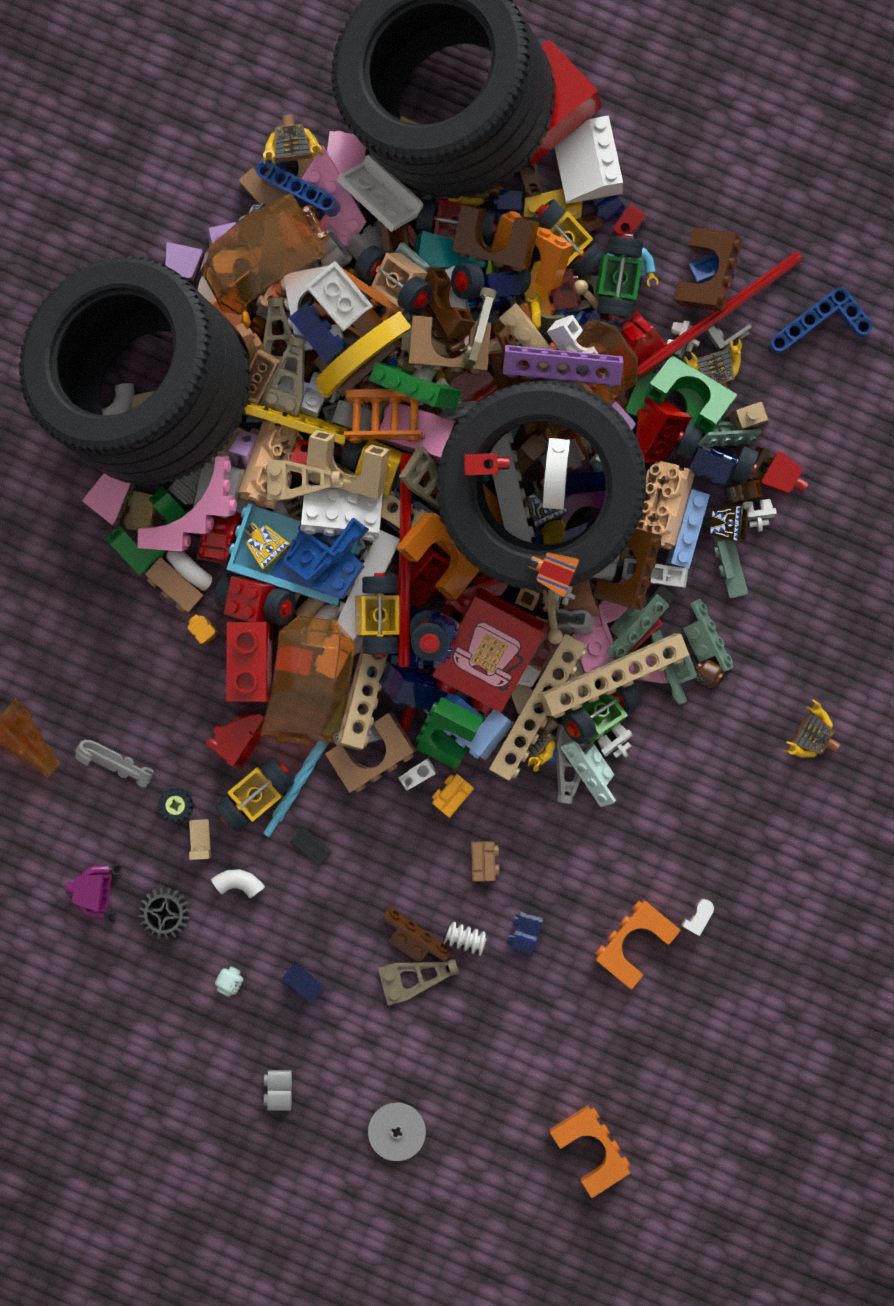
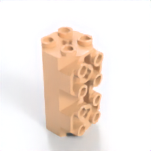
M272 421L262 422L238 492L240 500L251 501L254 503V506L265 509V507L275 509L278 506L279 500H267V461H290L298 441L303 439L298 430L284 425L275 426V422ZM291 472L288 473V487H289V488H290V485H291V482H292V481H291V478H292Z
M660 461L655 462L647 471V494L637 529L662 535L661 547L672 550L673 546L676 545L695 472L685 467L684 471H682L683 469L679 465Z

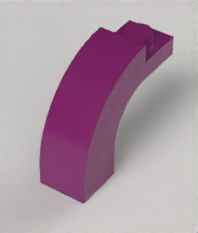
M587 489L571 494L564 500V505L569 513L556 520L563 521L566 525L571 515L583 508L594 509L600 513L604 503L605 492Z

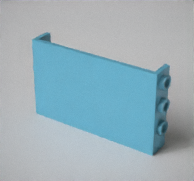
M248 503L247 507L244 506L241 518H243L242 524L237 526L235 536H237L236 542L231 544L229 550L231 557L227 570L339 606L341 598L270 575L280 559L284 560L287 551L264 571L246 544L251 537L245 531V528L252 522L259 529L267 525L291 544L292 540H295L299 533L298 527L301 521L256 507ZM312 534L314 537H316L319 541H321V542H322L323 544H325L327 547H329V548L331 547L330 544H328L327 542L323 541L322 539H320V538L317 537L316 535ZM360 540L349 548L354 555L359 556L362 548V545L359 544Z

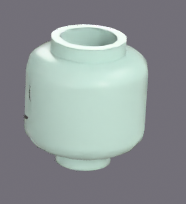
M231 966L229 969H222L215 981V985L218 987L216 990L228 997L237 994L243 983V977L239 975L241 971Z

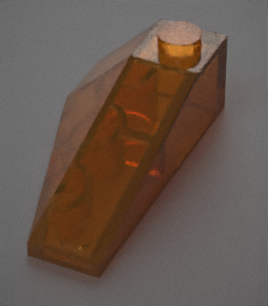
M14 699L0 712V745L49 777L60 763L49 744L45 743L40 735L42 732L39 727H35L31 720L33 718L31 713L17 699Z

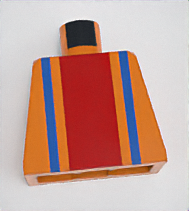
M547 552L544 560L532 556L528 567L539 571L536 578L538 582L565 597L579 559Z

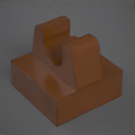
M593 213L576 219L588 234L590 231L598 234L599 228L603 226V220Z

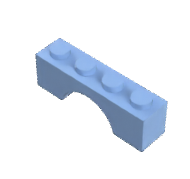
M693 489L690 490L676 545L673 546L672 550H669L665 564L690 568L709 494Z

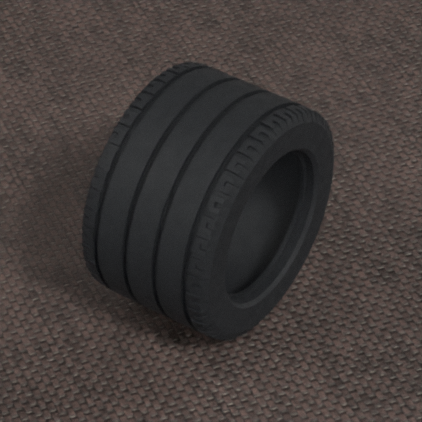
M513 0L360 1L361 4L355 7L354 13L351 12L349 20H346V26L342 27L341 35L338 36V43L335 45L336 51L333 53V68H331L333 94L339 112L348 128L390 174L395 176L404 186L418 193L432 197L438 196L439 198L447 197L452 199V197H469L470 194L474 196L479 192L484 193L487 189L491 190L494 186L498 187L501 182H506L507 178H512L515 176V172H519L522 166L528 164L527 161L532 159L533 154L538 151V146H541L542 139L546 137V130H549V123L552 121L551 115H553V107L555 106V83L552 67L546 52ZM459 44L479 45L491 50L490 71L485 85L476 99L462 112L447 120L433 124H413L401 121L400 102L403 89L415 68L428 56L443 48Z
M120 256V258L112 257V259L106 258L104 261L98 260L95 264H88V267H81V270H76L72 276L68 275L65 281L62 280L58 287L55 286L53 291L48 293V297L42 300V305L38 306V311L36 314H33V319L28 324L29 328L25 331L26 337L23 338L24 344L21 345L20 349L22 353H20L21 361L19 362V367L21 369L19 370V375L21 378L19 379L22 385L21 389L24 392L23 398L26 400L25 402L33 417L50 436L96 469L111 478L126 483L138 485L165 484L167 481L174 482L175 479H181L184 475L189 476L191 472L198 471L199 467H204L206 462L209 463L213 456L216 457L217 453L224 449L223 446L230 442V437H233V432L239 427L238 423L242 421L241 416L245 414L244 408L247 407L248 403L246 400L250 396L248 393L250 391L249 383L251 382V377L249 376L251 374L249 369L250 362L246 348L237 330L185 278L175 270L154 260L141 257L135 258L133 256H128V258L125 256ZM158 331H172V361L164 380L157 390L146 401L129 411L115 415H103L100 401L101 387L104 376L114 358L129 343L143 335Z
M533 381L515 384L498 390L479 401L467 411L451 432L444 446L442 457H440L437 475V499L443 523L446 525L445 529L451 540L454 541L457 549L473 566L479 568V571L487 576L493 577L494 580L506 585L509 584L512 587L527 588L529 590H551L536 580L539 571L528 567L532 556L544 560L547 552L579 559L569 586L584 582L609 566L625 549L635 533L644 507L646 494V471L642 451L638 440L625 419L609 403L591 391L572 384L554 381ZM547 421L564 425L583 436L594 448L602 463L606 481L602 509L595 521L585 531L570 540L556 544H536L524 541L505 530L491 513L484 494V475L464 476L463 455L490 454L497 442L506 433L524 423Z

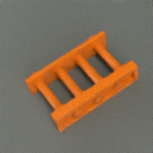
M342 268L362 294L364 292L370 296L368 300L373 307L369 310L374 309L379 303L386 306V312L381 318L383 322L399 311L402 314L403 308L396 306L388 298ZM314 302L315 312L323 317L326 314L330 316L321 305ZM350 325L348 327L349 330L362 338V335L354 326Z
M391 389L346 390V398L353 404L352 431H344V436L350 442L360 443L361 440H407L409 442H418L419 439H425L423 432L417 430L418 404L421 401ZM382 402H389L391 404L390 431H379L380 405ZM401 402L410 403L409 430H398L399 404ZM363 403L372 404L371 431H360L361 405Z

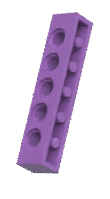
M505 345L503 374L509 377H518L520 375L526 376L529 379L545 378L549 381L561 379L568 383L581 381L588 385L601 383L608 387L621 385L623 356ZM521 360L528 362L526 366H521L518 363ZM541 362H545L548 364V366L545 368H540L538 364ZM560 364L568 366L565 370L558 369ZM580 366L587 367V370L584 372H580L577 370V368ZM599 368H605L607 370L603 374L597 372Z

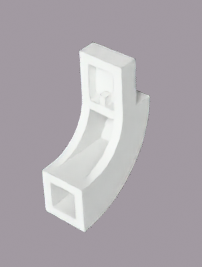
M549 438L543 508L562 510L564 508L570 440Z
M625 558L623 578L630 579L633 576L637 565L636 559ZM656 564L652 570L651 584L686 588L688 568Z

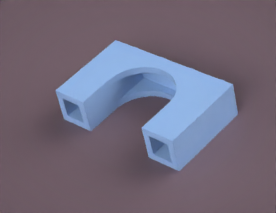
M440 690L425 709V712L429 714L434 702L439 703L441 697L446 698L448 693ZM459 691L458 694L455 695L460 697L464 701L468 697L467 694ZM493 709L480 725L472 742L452 732L443 731L449 736L453 734L457 737L455 741L462 747L468 746L471 749L469 753L475 758L481 757L486 760L514 723L505 715Z

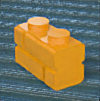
M196 614L188 621L189 631L195 635L200 644L207 645L219 633L204 616Z
M457 773L455 776L451 774L444 782L446 787L442 791L438 789L432 796L434 799L432 804L449 818L474 789Z

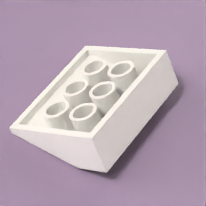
M609 116L586 120L554 147L566 204L623 194V180Z

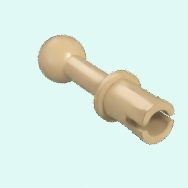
M577 280L573 285L574 292L578 295H583L593 306V313H596L599 305L598 300L588 290L589 286L585 280ZM607 318L603 322L608 326L615 319Z
M543 590L542 594L545 604L543 610L548 612L550 631L547 637L552 644H558L563 639V633L558 629L555 610L559 609V606L556 604L555 592L553 590H548V592Z

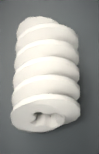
M453 922L449 926L444 944L449 940L452 947L457 942V949L464 945V951H467L471 947L472 954L478 949L479 956H481L486 942L485 932H481L478 936V929L471 933V928L468 926L463 931V924L456 928V922Z

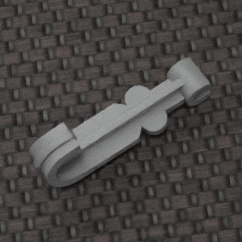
M92 740L81 741L75 751V758L79 762L88 766L92 760L113 772L118 771V775L121 778L130 776L136 779V783L144 788L150 783L154 773L148 767L139 768L133 765L134 762L130 757L123 759L119 753Z

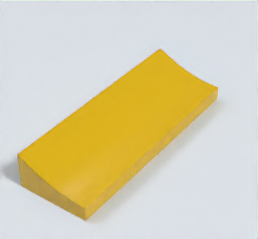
M248 399L246 400L248 402L247 407L244 408L246 415L264 421H272L277 425L291 427L308 435L313 434L316 430L335 434L334 443L342 446L348 442L344 436V431H352L350 428L304 413L294 416L261 405V403L257 405Z

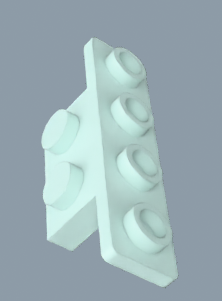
M575 741L562 744L560 748L601 807L613 804L616 800L606 785L615 774L596 746L590 745L583 752Z

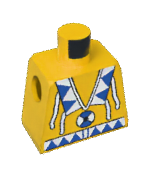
M252 522L245 528V531L251 537L246 544L264 571L290 547L288 541L267 525L259 529Z

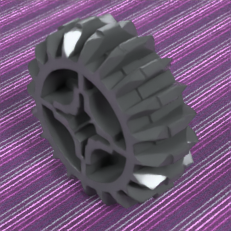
M161 887L159 890L160 894H158L156 889L152 890L153 897L149 893L146 894L149 901L144 899L141 901L146 906L139 907L138 910L144 911V914H139L138 918H145L144 921L140 922V925H148L144 929L145 932L152 929L150 936L153 937L157 932V939H161L162 934H164L167 940L169 939V933L174 938L176 937L175 930L178 933L183 932L180 925L187 927L188 924L183 920H190V917L185 915V913L190 912V909H184V906L189 904L188 901L181 902L185 897L184 895H181L179 898L176 897L179 891L175 890L172 895L171 888H168L165 893L164 888ZM164 898L161 908L150 907L156 899ZM170 899L177 904L180 913L170 908ZM165 908L168 910L167 912H169L170 915H167L163 919L159 911H162ZM149 913L158 918L159 927L152 923ZM168 919H179L174 927L164 929Z

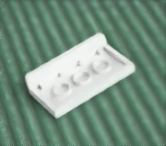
M367 155L361 164L340 174L336 180L391 232L417 218L423 207L422 201L395 176L390 174L372 155Z
M329 488L304 495L300 530L307 534H315L317 532L324 533L326 536L340 535L354 517L369 528L362 536V539L367 541L377 539L380 528L383 493L378 499H369L364 495L351 494L343 489Z

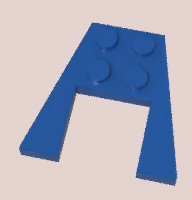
M353 517L332 547L329 548L312 534H307L300 530V523L298 527L299 533L296 539L292 540L283 562L305 580L312 583L357 542L369 528Z
M317 532L314 534L330 544L331 547L338 538L336 535L326 536L324 533ZM348 549L312 583L291 569L282 559L278 561L270 575L344 599L365 566Z

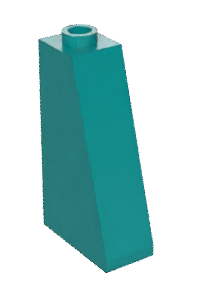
M422 231L416 236L414 252L430 267L445 270L463 263H475L481 269L486 266L487 262L476 261L474 256L469 258L458 256L459 252L452 251L453 239Z

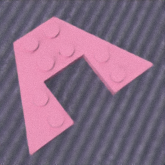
M323 145V156L317 153L301 179L331 194L339 202L340 212L334 217L324 215L316 229L312 231L281 210L279 213L281 219L278 237L288 239L287 247L309 250V242L328 227L335 232L340 242L348 248L352 243L350 241L351 238L359 233L367 222L352 195L336 181L340 174Z
M622 578L618 584L624 583L629 579ZM602 600L599 604L601 615L593 617V633L581 635L574 632L571 637L586 645L584 649L587 652L583 659L579 660L583 673L614 661L606 652L614 642L607 623L619 619L628 607ZM648 656L646 659V664L650 666L652 663V659L650 656ZM633 664L629 666V672L632 674L635 671ZM655 670L650 673L651 676L641 680L663 684L668 683L664 670L660 672ZM616 671L613 672L612 677H618Z

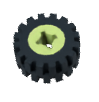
M171 788L160 797L158 804L159 812L164 819L170 822L184 821L192 813L194 808L193 799L186 790Z

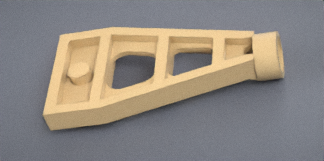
M287 460L267 461V500H290L332 487H343L344 474L342 471L332 472ZM290 471L302 474V485L294 489L288 487V473ZM309 473L320 474L319 485L309 486Z

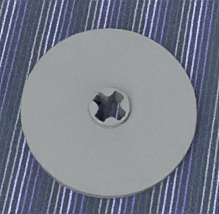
M390 1103L382 1106L374 1113L368 1127V1137L372 1148L381 1157L391 1161H403L414 1156L421 1149L426 1136V1128L422 1116L412 1106L404 1103ZM400 1127L402 1134H398L397 1137L394 1136V1132L391 1130Z

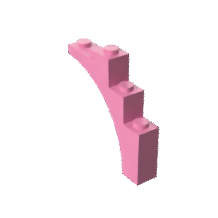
M220 455L215 457L214 472L210 484L202 499L190 512L179 520L167 525L138 529V548L170 551L188 550L191 543L189 533L206 534L213 529L214 519L211 518V515H234L237 509L235 495H227V492L230 490L228 472L231 470V461H229V456Z

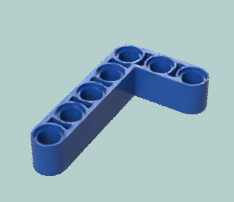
M262 157L257 165L256 173L264 183L329 217H334L340 212V204L331 194L285 171L284 168L288 161L272 164V160L268 159L264 164ZM329 203H332L329 208H326Z
M839 287L777 333L771 339L769 348L775 354L784 352L835 311L857 337L867 336L871 332L873 325L845 288ZM836 293H840L843 296L842 302H838L835 299L834 295ZM820 305H826L828 313H822L819 309ZM848 308L855 311L854 317L847 315L846 310ZM806 316L811 317L813 325H807L804 318ZM859 323L866 325V332H861L858 329ZM790 328L797 329V337H793L790 335ZM774 340H781L783 348H776Z

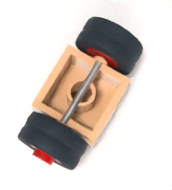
M373 245L366 248L358 257L355 264V273L366 282L372 283L371 287L388 298L396 306L403 308L413 315L421 312L427 306L433 293L432 286L424 281L428 272L401 253H386L378 246Z

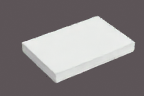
M336 261L331 263L305 286L342 331H345L363 313L373 307Z

